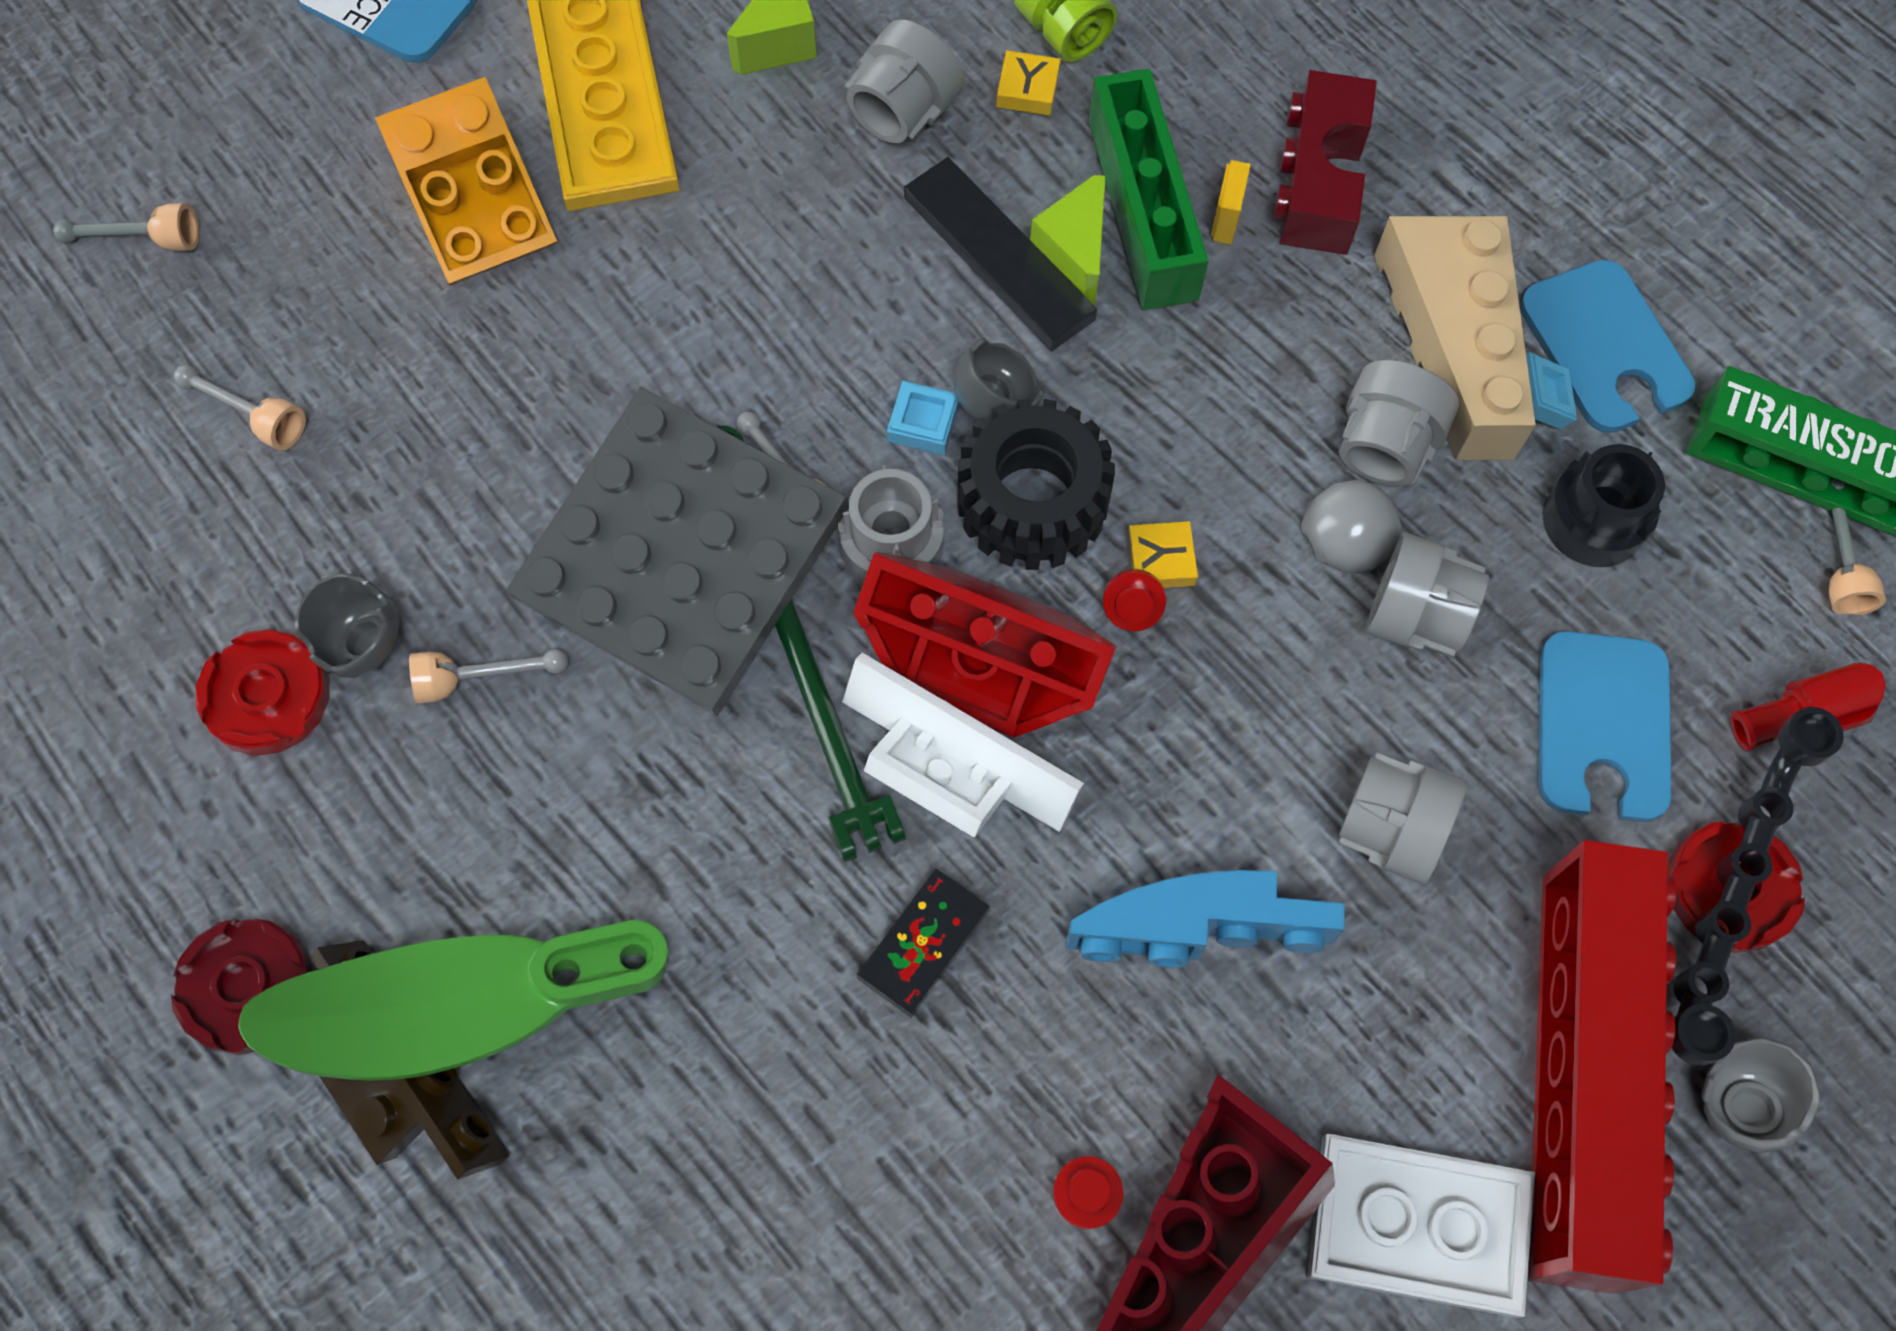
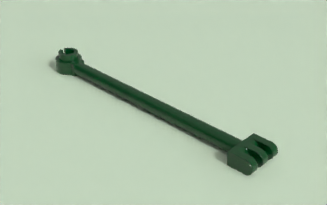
M717 425L719 429L744 442L742 435L736 429ZM791 599L775 627L846 809L844 812L828 817L829 825L845 863L857 858L856 847L849 836L850 833L860 831L868 853L882 849L874 827L877 823L884 821L887 835L893 844L906 840L890 795L870 802Z

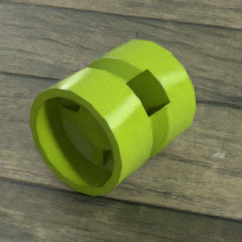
M1014 0V5L1036 30L1043 32L1042 35L1064 61L1071 63L1084 59L1098 49L1111 34L1117 22L1118 10L1111 0Z

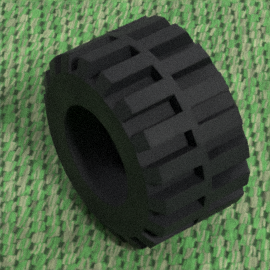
M1030 398L1017 400L1016 409L1010 411L1005 404H1002L992 409L991 422L981 417L973 425L972 437L966 436L961 446V459H958L957 509L959 517H964L963 529L969 538L979 536L978 549L987 556L994 550L1000 552V563L1010 567L1013 566L1015 559L1026 561L1025 570H1039L1040 561L1049 560L1052 568L1064 565L1067 552H1070L1077 558L1086 552L1088 540L1096 541L1102 531L1103 521L1107 517L1115 477V463L1110 462L1112 455L1108 440L1098 441L1100 428L1093 420L1084 424L1081 423V411L1070 405L1065 412L1057 410V401L1044 399L1043 406H1031ZM1041 469L1058 477L1065 484L1067 490L1050 500L1030 501L1011 493L1001 481L1018 470Z

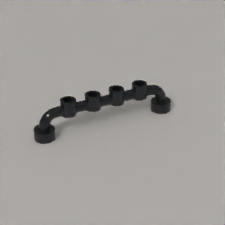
M1806 707L1800 709L1780 727L1778 741L1781 748L1768 769L1761 789L1739 807L1738 819L1741 826L1745 829L1740 846L1722 858L1718 863L1717 876L1724 886L1719 902L1716 906L1702 914L1696 922L1695 932L1697 938L1702 943L1696 964L1678 974L1674 980L1673 991L1676 999L1680 1002L1677 1015L1674 1016L1675 1038L1672 1050L1680 1059L1696 1066L1709 1065L1724 1058L1733 1049L1735 1043L1733 1023L1721 1009L1712 1004L1724 998L1729 990V978L1724 970L1733 945L1744 939L1751 930V919L1746 910L1755 886L1766 880L1772 872L1773 864L1768 850L1776 829L1786 823L1793 815L1794 808L1789 793L1796 775L1802 765H1819L1834 755L1842 746L1844 734L1841 724L1834 715L1822 708ZM1760 806L1769 812L1770 817L1763 813ZM1739 862L1747 866L1750 875L1741 869ZM1717 919L1722 920L1727 925L1729 934L1720 929ZM1695 977L1704 982L1707 994L1702 993L1697 988Z

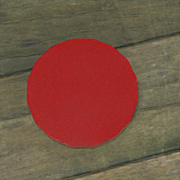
M272 629L245 632L230 640L233 643L232 645L226 647L220 654L216 651L205 662L196 683V710L208 731L229 749L253 756L280 753L303 741L321 722L330 699L329 676L324 669L316 665L309 658L311 654L308 648L295 635Z
M1726 821L1709 823L1685 838L1669 860L1668 875L1675 878L1677 888L1673 910L1687 930L1697 936L1695 925L1698 918L1719 902L1724 886L1718 879L1717 866L1722 858L1740 846L1745 829L1739 824L1725 823ZM1775 836L1768 850L1773 864L1772 872L1766 880L1755 886L1746 910L1751 919V930L1744 939L1733 945L1731 952L1756 951L1769 946L1789 934L1804 912L1805 897L1801 899L1802 889L1800 885L1804 878L1800 864L1785 843ZM1739 862L1741 869L1750 875L1747 866ZM1717 919L1720 929L1729 934L1727 925L1722 920Z

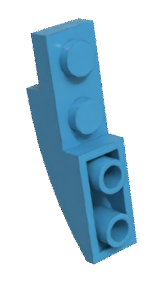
M1235 870L1199 873L1166 879L1132 889L1098 904L1071 920L1066 937V949L1081 950V957L1083 959L1095 962L1120 961L1121 954L1148 956L1149 964L1164 968L1186 967L1189 965V960H1198L1207 946V935L1216 936L1218 944L1228 947L1255 946L1257 939L1283 941V948L1292 952L1316 953L1323 951L1324 945L1331 946L1344 931L1345 903L1277 898V871Z

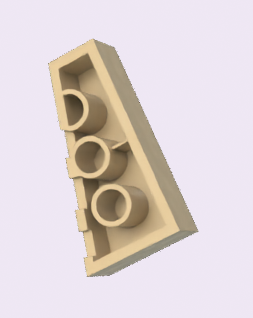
M1389 216L1374 258L1380 273H1386L1393 290L1390 296L1397 316H1403L1413 340L1410 348L1417 366L1422 365L1424 369L1443 379L1458 396L1459 410L1446 437L1454 459L1515 460L1536 424L1507 216Z

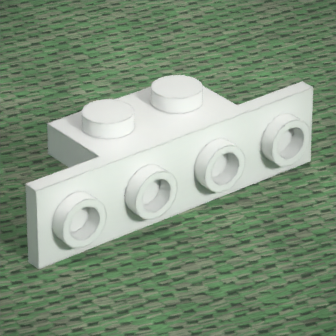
M861 653L855 659L842 703L889 730L869 754L864 772L974 838L1004 799L1058 832L1061 831L1084 785L1083 782L868 655Z

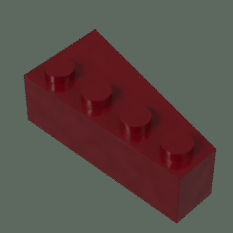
M1217 1074L1207 1095L1208 1102L1195 1129L1192 1128L1180 1152L1181 1159L1164 1195H1160L1150 1215L1149 1227L1135 1257L1130 1258L1096 1331H1221L1334 1188L1333 1163Z

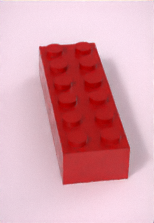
M1583 840L1542 876L1532 1172H1535L1528 1281L1615 1294L1663 1285V1274L1669 1271L1672 1264L1673 1239L1670 1230L1664 1228V1199L1670 1195L1674 1181L1673 1161L1669 1154H1665V1125H1668L1671 1121L1675 1104L1673 1086L1670 1082L1666 1081V1054L1670 1052L1674 1043L1675 1019L1671 1011H1666L1667 984L1673 978L1676 965L1675 947L1671 942H1667V917L1674 909L1677 888L1675 878L1668 875L1667 851Z

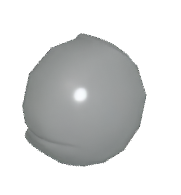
M1361 480L1330 485L1308 503L1301 522V533L1308 536L1316 559L1347 574L1372 571L1391 557L1402 533L1399 514L1393 501L1376 485Z
M1764 1037L1735 1042L1733 1049L1727 1056L1714 1062L1706 1075L1701 1092V1098L1704 1101L1703 1111L1709 1125L1730 1145L1759 1154L1791 1147L1811 1126L1820 1105V1091L1813 1067L1790 1045Z

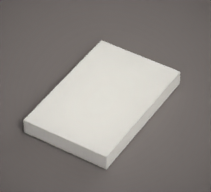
M1332 1134L1322 1136L1320 1154L1333 1163L1335 1186L1313 1215L1307 1278L1514 1318L1525 1317L1535 1172Z

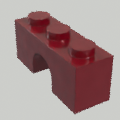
M1309 70L1303 93L1292 92L1286 126L1296 128L1294 139L1287 137L1285 139L1279 169L1280 173L1289 174L1288 186L1279 184L1273 210V220L1282 221L1279 244L1348 255L1360 221L1365 174L1342 170L1331 164L1328 160L1346 159L1360 161L1372 125L1377 80Z

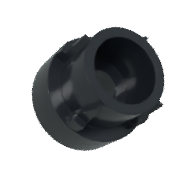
M1613 444L1596 450L1592 455L1586 451L1579 461L1574 460L1569 464L1548 494L1543 507V523L1546 533L1554 546L1562 554L1586 566L1610 567L1625 562L1639 550L1657 527L1659 514L1662 512L1659 504L1665 492L1664 475L1657 462L1652 458L1653 453L1651 451L1647 454L1630 445Z

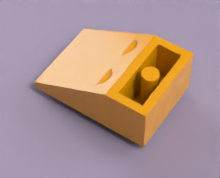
M486 76L375 117L381 136L449 285L557 244V239Z

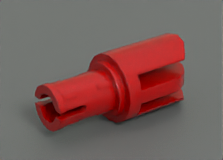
M1858 662L1809 678L1791 681L1786 685L1782 698L1745 710L1733 711L1731 713L1733 716H1730L1733 735L1743 750H1753L1757 746L1778 740V733L1782 724L1797 711L1806 707H1818L1830 712L1841 724L1843 732L1871 723L1884 696L1886 684L1883 673L1874 665Z

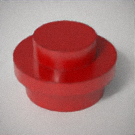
M1140 569L1122 571L1108 582L1104 590V611L1109 620L1123 630L1134 632L1146 630L1154 626L1164 614L1166 608L1165 589L1160 580L1150 572Z
M1092 1156L1075 1158L1065 1164L1056 1176L1053 1185V1200L1056 1209L1065 1221L1077 1228L1088 1230L1105 1226L1113 1220L1122 1206L1124 1191L1121 1178L1108 1162Z

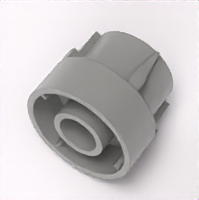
M895 20L889 23L856 63L858 69L844 87L848 89L846 97L851 112L866 130L883 141L901 143L907 137L913 140L927 123L932 125L962 90L964 79L962 69L955 55L936 34L918 23L909 20Z
M1379 360L1367 364L1362 369L1346 404L1349 420L1342 436L1344 440L1339 449L1340 458L1350 470L1373 482L1388 486H1405L1408 484L1413 486L1424 464L1431 462L1435 451L1446 440L1460 406L1457 394L1443 379L1419 366L1395 360Z
M882 465L881 470L872 472L861 479L854 487L848 500L849 508L847 512H843V518L838 522L840 553L848 572L858 582L863 584L875 552L939 565L944 547V514L942 509L938 507V500H933L923 482L909 472L899 469H887L885 465ZM890 528L902 531V533L892 535L880 532Z
M1404 531L1395 546L1382 577L1368 617L1365 632L1418 651H1422L1423 647L1454 657L1455 653L1460 652L1466 643L1483 603L1489 581V575L1485 574L1486 568L1457 557L1458 551Z
M1377 752L1375 758H1370L1338 835L1341 837L1339 843L1370 856L1368 862L1425 886L1437 865L1451 833L1467 790L1468 781L1413 759H1410L1409 764Z

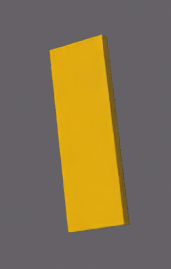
M527 0L567 212L680 191L640 0Z

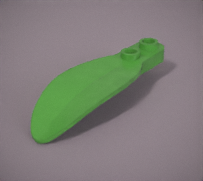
M629 920L561 935L546 942L514 935H477L427 941L351 959L283 981L256 995L244 1005L239 1017L238 1028L247 1046L257 1054L280 1066L304 1074L366 1081L414 1078L458 1068L507 1050L543 1030L567 1010L650 990L660 982L666 972L668 948L663 934L652 924L640 920ZM633 954L640 955L646 960L645 964L638 969H628L621 962L625 957ZM563 970H573L579 975L578 979L569 985H561L554 980L555 976Z

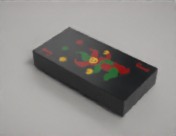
M935 869L857 973V979L912 1018L989 913L990 906L941 871Z

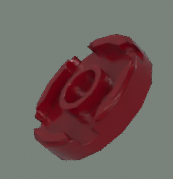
M238 919L219 922L195 937L178 959L173 975L177 979L174 985L175 996L171 994L172 1011L186 1034L213 1051L235 1055L255 1052L247 1046L238 1028L239 1017L244 1005L256 995L283 981L312 972L311 960L299 940L272 921L262 919L239 921Z

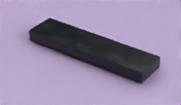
M949 157L904 186V199L1051 352L1096 320L1097 308Z

